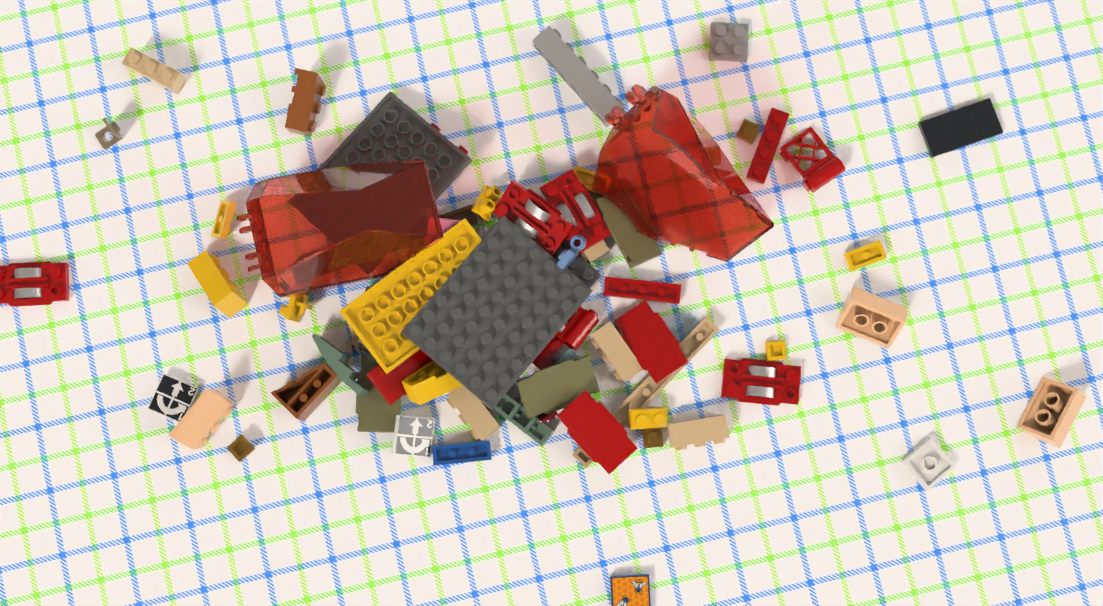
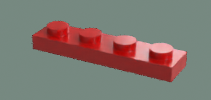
M771 108L746 179L760 184L765 183L790 115L789 113Z
M605 276L603 296L680 304L682 284Z

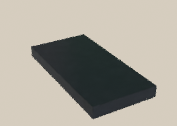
M990 98L918 123L931 158L1004 133Z

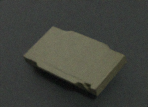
M627 188L595 201L605 224L630 269L663 254L655 240L656 236L638 203L633 201Z
M361 354V371L358 372L360 375L357 378V382L370 392L366 397L359 396L356 393L355 412L358 414L359 420L357 431L394 433L396 415H400L401 397L392 405H388L365 375L379 364L372 354Z
M588 355L534 372L533 375L516 381L528 418L542 413L550 414L555 410H561L568 406L584 390L589 394L600 392Z

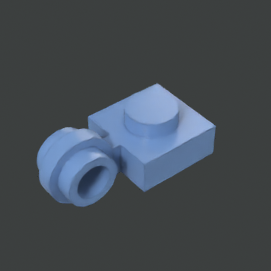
M576 235L572 237L570 241L572 248L568 251L564 250L559 255L558 259L560 261L556 265L561 269L567 268L578 255V252L585 248L586 240L583 236ZM577 239L581 241V245L579 247L576 245Z

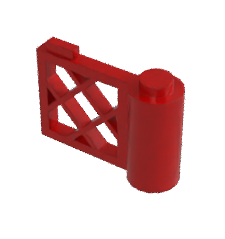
M809 127L780 147V156L785 162L789 161L803 178L804 182L802 184L808 192H816L846 170L842 161L833 155L812 127ZM810 133L814 138V145L804 144L803 138ZM791 146L800 147L798 155H791L787 149ZM802 147L813 149L812 157L801 156ZM815 149L823 150L827 156L823 159L814 158ZM800 160L811 161L810 168L803 171L799 166Z
M579 307L577 313L569 318L570 322L564 324L565 328L561 333L558 332L555 336L568 348L577 351L599 322L598 314L592 309L586 310Z

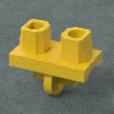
M487 184L484 185L478 198L474 201L471 211L480 215L485 222L488 221L502 191L496 186L489 187Z
M296 285L294 287H287L284 295L290 298L288 305L283 304L280 307L279 314L285 316V319L299 323L301 315L304 316L306 309L312 310V306L307 305L309 290Z

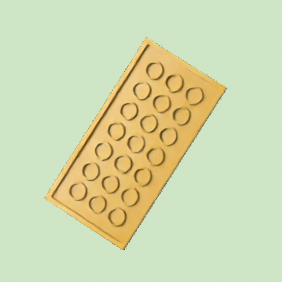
M465 218L339 311L386 374L420 350L401 331L482 241Z

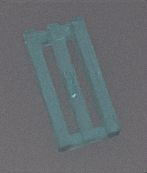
M687 309L668 326L671 330L685 315L689 317L673 332L675 336L691 320L694 322L677 339L678 342L699 324L697 319Z

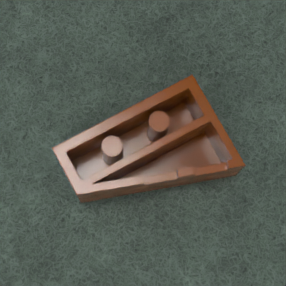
M295 68L294 74H298L296 86H292L291 92H294L292 103H289L285 128L289 132L311 137L312 132H315L317 122L315 119L316 115L321 111L320 100L321 96L325 95L326 85L318 73Z
M322 363L304 373L300 378L290 381L287 385L270 393L296 419L305 421L342 380L329 365Z

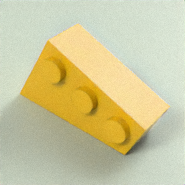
M205 250L189 261L187 265L213 306L231 318L249 304L238 291L239 289L236 284L230 280V275L226 269L220 266V259L215 254L211 255Z
M433 360L402 380L409 400L418 405H422L463 386Z

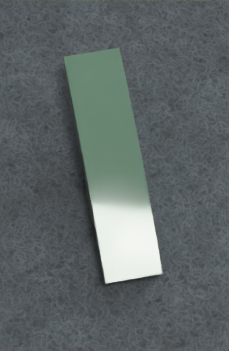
M314 333L312 338L330 368L355 393L366 397L370 391L356 381L360 374L346 364L350 357L325 338Z
M507 394L493 408L542 447L554 433L546 424L541 423L537 417L528 418L524 407Z

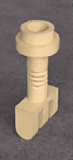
M348 324L352 341L346 342L349 355L354 354L352 346H355L357 353L361 352L360 344L363 345L364 351H367L366 346Z

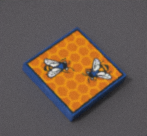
M649 574L610 576L611 606H651Z

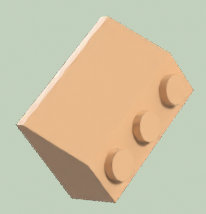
M853 286L845 299L835 327L890 348L906 323L907 307Z
M1043 376L1017 428L1042 442L1060 448L1086 396L1078 388Z
M206 388L170 432L169 436L192 450L202 449L208 442V436L220 428L221 420L224 417L227 418L232 413V407L235 403L219 390Z

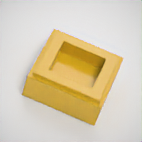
M785 340L764 342L767 361L787 359Z

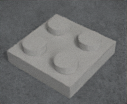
M711 22L709 60L747 62L749 24Z

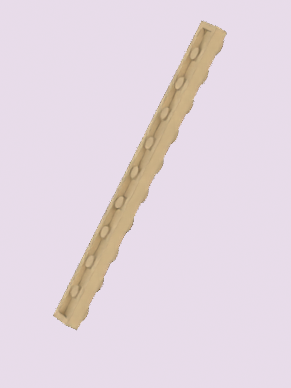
M707 317L679 343V349L688 362L720 330ZM683 368L659 384H656L649 374L619 405L612 415L625 429L628 426L629 408H645ZM581 447L572 454L585 468L593 462Z

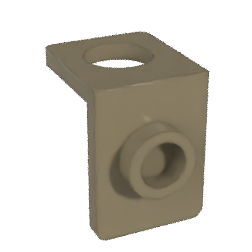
M104 117L102 120L107 127L97 132L95 136L103 149L106 150L122 140L123 137L120 134L121 129L115 121L111 122ZM106 132H110L113 135L110 142L103 141V135Z

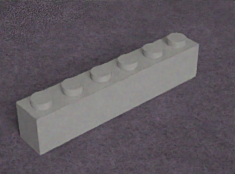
M548 26L532 40V46L607 128L624 113V103L618 97L615 98L611 94L612 91L607 84H602L598 80L599 76L594 70L590 71L586 67L587 63L581 56H576L573 47L561 39L562 36L559 31Z

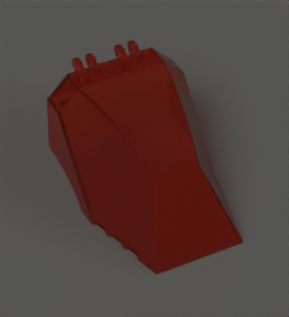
M635 84L631 88L632 92L628 91L624 95L626 100L634 106L627 113L623 108L614 106L611 112L606 114L605 121L613 127L599 152L592 190L603 195L621 209L638 228L637 232L656 241L658 238L671 242L670 245H683L689 247V251L693 252L696 249L705 252L708 257L728 262L774 227L773 221L736 173L720 146L695 116L682 105L679 98L656 86H652L646 91L643 86Z
M426 160L358 163L268 178L255 183L245 202L247 214L236 217L238 222L249 220L250 226L240 228L239 233L252 232L256 252L245 255V260L258 258L259 264L247 267L248 272L260 270L262 280L280 298L317 294L387 276L390 274L389 272L401 266L410 258L417 256L416 254L429 248L444 238Z

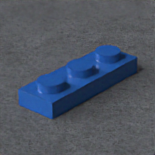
M490 440L432 446L433 465L492 460Z

